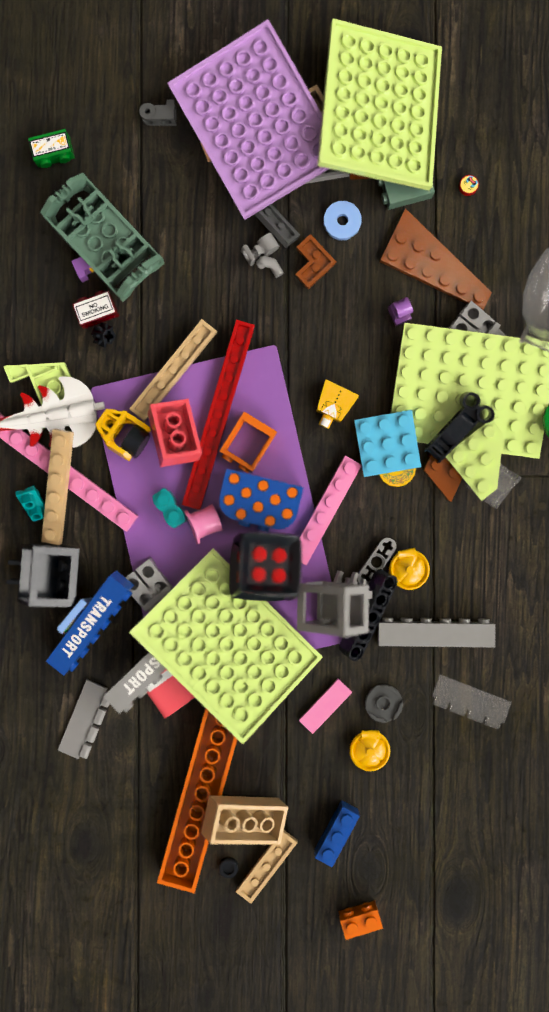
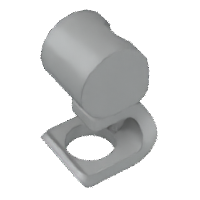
M268 233L258 240V245H255L252 250L247 245H244L241 252L248 264L253 266L261 254L269 256L280 246L273 234Z

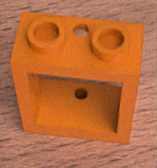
M243 412L220 449V452L223 453L222 458L230 463L233 460L239 463L238 468L246 473L249 470L254 472L277 435V431L248 413ZM244 423L268 436L267 441L252 465L227 451Z

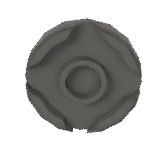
M378 684L372 687L366 694L364 701L365 709L369 716L381 723L395 720L403 708V700L399 691L388 684Z

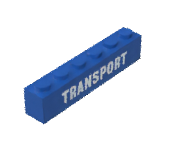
M118 571L112 573L46 662L63 676L68 671L73 672L79 665L77 660L80 657L83 659L90 649L87 648L89 644H94L100 637L99 631L101 629L104 631L111 623L109 620L111 615L116 616L122 608L120 606L121 602H126L133 594L130 590L134 584Z

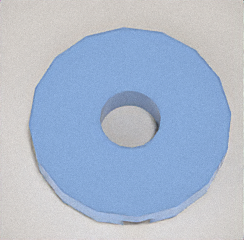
M338 201L327 208L324 215V227L332 238L348 240L358 233L361 226V214L353 203ZM344 216L347 218L348 223L340 225L337 219Z

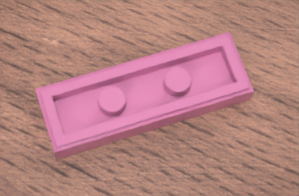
M337 679L302 715L299 721L313 734L348 698L352 691L340 679Z

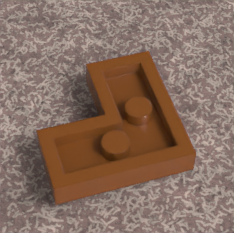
M311 234L296 247L308 263L295 276L308 290L336 264L334 258Z

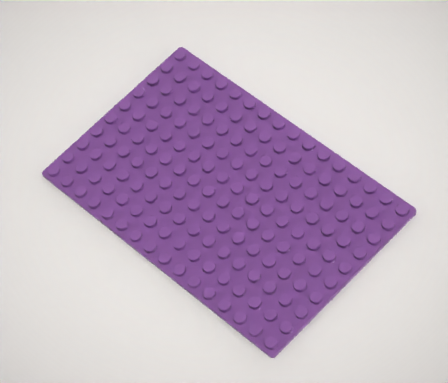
M275 345L247 352L201 508L203 509L211 504L214 505L223 531L201 538L200 544L196 545L189 521H186L177 528L170 527L164 519L163 512L155 506L152 499L154 494L165 488L174 494L177 505L183 508V510H187L189 514L198 511L197 509L182 505L194 462L160 467L152 430L149 432L150 439L144 450L137 458L132 457L130 461L109 450L103 441L116 499L139 516L129 531H124L133 571L149 558H152L163 575L175 587L212 549L218 552L230 564L233 538L237 534L267 532L257 529L258 525L251 524L250 527L238 525V520L231 519L223 513L219 503L226 469L246 473L238 468L239 463L234 460L230 463L223 459V453L220 452L243 412L248 413L277 431V435L254 472L249 470L247 474L304 487L295 521L287 528L279 530L270 528L269 532L290 534L298 537L301 535L314 511V504L280 358ZM225 356L191 364L162 400V402L189 399L199 443ZM159 372L93 387L91 392L94 402H104L105 409L97 411V418L99 419L106 409L127 411L148 425L151 430L149 418L143 421L129 408ZM244 423L227 451L252 465L267 441L268 436ZM125 424L114 441L117 446L121 447L124 438L134 427L132 424ZM322 539L308 564H301V583L331 582ZM306 592V621L317 620V593ZM297 598L290 601H267L297 631ZM142 609L143 617L149 613L148 610L145 612ZM297 631L314 649L340 644L343 638L342 636Z

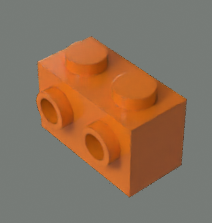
M375 900L339 911L340 923L346 940L383 929Z

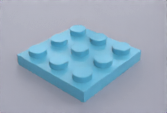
M412 410L354 420L364 477L421 467Z

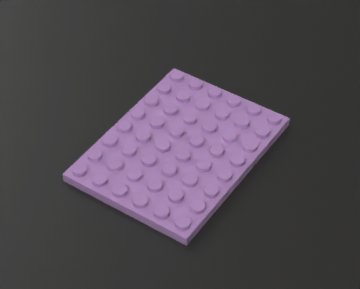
M269 20L264 21L168 82L170 89L244 220L329 169L317 166L322 113Z

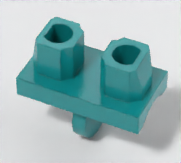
M35 486L28 487L24 491H16V497L31 520L43 519L45 503Z

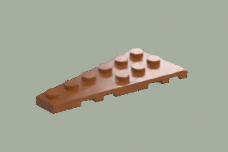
M405 208L380 262L466 304L472 301L484 310L492 292Z

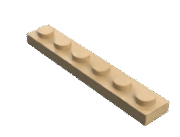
M201 319L129 409L143 421H146L150 404L162 402L216 335L217 331Z
M53 429L41 542L59 546L63 541L74 432Z

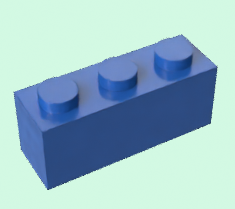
M343 800L340 801L314 849L315 859L333 867L360 817L357 808Z

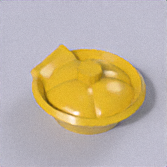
M410 548L397 552L390 562L389 573L397 578L398 587L405 590H414L421 587L427 581L430 567L428 560L422 553L416 551L415 548Z
M362 730L351 742L350 757L358 768L365 771H375L387 763L390 757V745L387 739L380 734L379 730Z

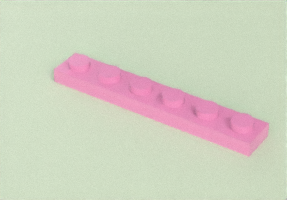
M347 456L343 457L299 536L302 547V564L304 565L308 564L362 466Z

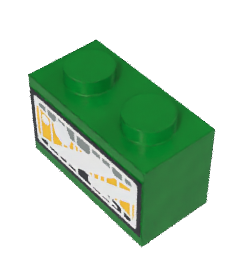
M66 129L28 138L33 160L38 167L47 168L54 163H67L70 159L75 158L70 136Z

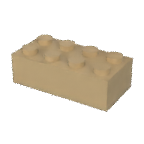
M209 795L201 834L210 844H281L288 806L279 798Z

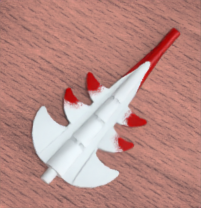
M66 376L59 377L64 387V398L62 400L59 399L54 391L41 385L38 386V389L43 398L42 406L38 407L32 397L25 393H20L24 402V411L0 418V431L28 429L30 446L34 447L42 436L43 428H47L50 435L49 447H51L52 430H65V426H69L72 432H74L73 448L79 447L92 437L96 430L97 411L105 409L104 402L95 403L91 391L80 380Z

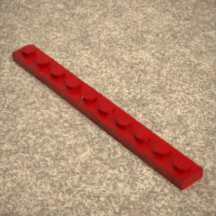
M240 320L235 322L201 437L200 447L202 454L199 460L193 464L182 501L184 506L197 510L202 508L255 325Z

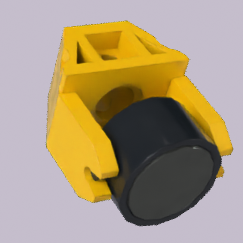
M106 409L95 424L108 449L127 461H130L132 457L137 458L150 439V427L127 411ZM125 424H132L134 427L124 438L121 447L117 446L114 441Z

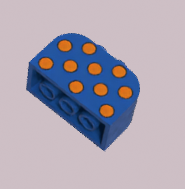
M226 469L219 503L223 513L231 519L238 520V525L250 527L251 524L258 525L257 529L269 532L270 528L277 530L287 528L295 521L304 487Z

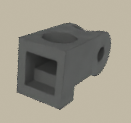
M174 99L167 100L166 105H153L151 103L141 105L139 113L146 125L177 126V106Z

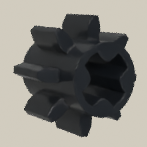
M103 322L100 323V326L94 325L91 333L94 339L93 343L105 348L107 344H113L112 342L116 336L113 331L114 327Z

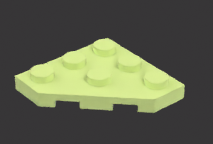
M493 421L485 423L446 456V459L481 501L498 488L503 433Z

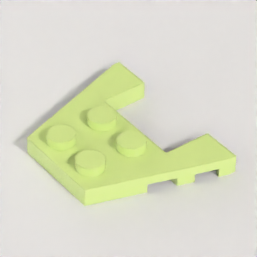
M66 363L4 366L10 383L30 377L41 406L43 398L38 389L39 385L54 391L60 400L64 398V387L59 377H71Z

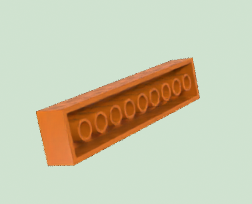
M206 708L157 880L159 884L190 893H195L209 843L201 834L209 795L222 796L237 738Z

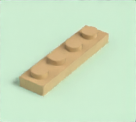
M283 830L281 844L269 845L237 887L236 893L249 903H252L296 846L298 840Z

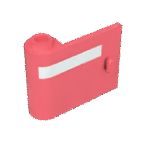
M167 669L161 673L163 677L155 685L151 683L147 687L149 690L147 692L148 696L164 719L195 698Z

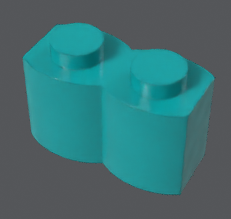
M163 488L152 496L155 506L163 512L164 519L170 527L177 528L188 521L183 508L177 505L176 498L170 490Z

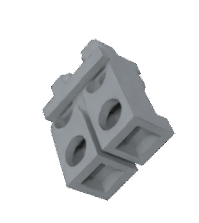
M472 301L465 305L448 327L449 329L506 336L499 329L501 325L495 322Z
M149 558L126 577V579L134 584L130 590L133 593L131 596L145 612L147 610L150 612L158 604V601L174 588L152 558Z

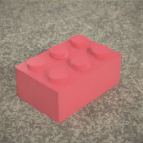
M189 399L150 404L147 414L160 467L198 461L202 451Z

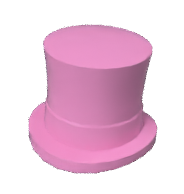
M213 504L190 514L187 510H184L196 545L200 544L201 538L223 531L220 518Z

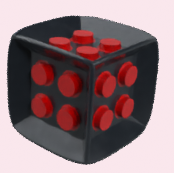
M270 532L237 534L233 538L230 556V597L257 601H290L296 599L301 583L302 547L300 537Z

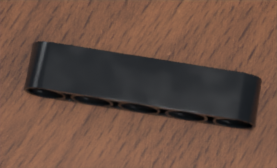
M384 569L375 571L368 584L369 591H372V599H369L368 633L346 636L340 642V652L352 661H358L363 656L397 586V578Z

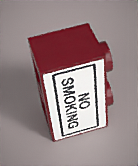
M98 291L94 294L95 296L79 298L76 303L72 304L78 322L83 329L119 317L114 299L109 291Z

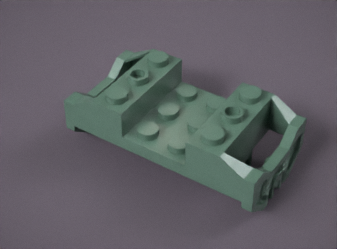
M81 173L67 180V187L62 185L63 189H60L59 193L58 191L55 192L57 197L51 195L40 213L66 243L95 271L108 288L124 302L147 276L157 271L165 262L160 254L136 231L93 185L87 176ZM83 190L90 194L84 201L79 197L78 201L80 203L74 209L70 210L67 208L68 215L58 224L56 215L59 209L66 202L70 201L72 196ZM148 255L151 256L150 259L141 264V267H137ZM135 267L138 268L136 272H132L131 276L127 277L119 289L115 288Z

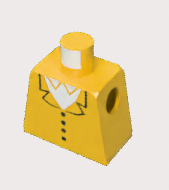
M325 380L316 410L323 414L319 425L329 429L333 420L341 422L359 395L331 381Z

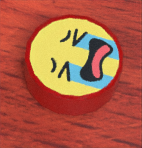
M473 175L464 176L459 183V191L465 196L475 194L479 187V182Z

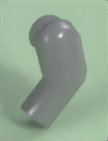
M263 255L256 261L258 268H270L275 278L284 274L275 258Z

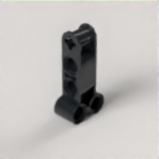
M465 392L461 395L460 404L462 408L424 448L423 451H427L437 460V464L457 446L478 422L489 423L494 419V410L490 406L480 405V397L476 393ZM472 395L474 403L471 406H467L465 400L468 396ZM482 409H487L489 413L485 419L480 418ZM432 447L438 450L441 453V455H439Z

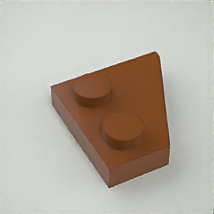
M430 455L423 471L431 478L446 499L452 502L462 477L446 458L437 464V460Z

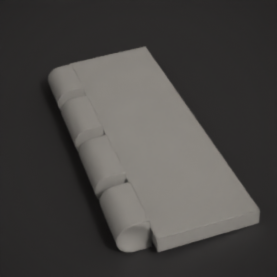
M86 680L58 751L76 759L80 757L88 758L92 745L86 741L94 743L99 727L93 724L101 725L107 711L101 708V706H109L108 701L103 697L107 693V687L91 680Z

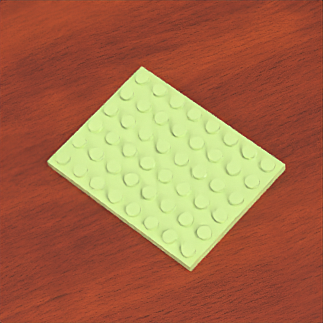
M332 19L330 23L317 166L430 190L433 185L442 46Z
M404 323L391 413L412 410L417 442L428 444L462 408L460 404L461 395L465 392H473L480 397V405L490 406L494 410L495 416L492 421L503 433L501 454L539 459L544 435L543 413L549 406V342ZM472 395L468 396L465 400L467 406H471L474 403ZM487 409L481 410V419H485L488 417L489 413ZM478 422L457 445L463 442L466 438H468L471 434H473L485 423Z
M212 549L129 633L226 729L244 744L322 659V656L267 601L231 598L229 588L230 564L218 552Z

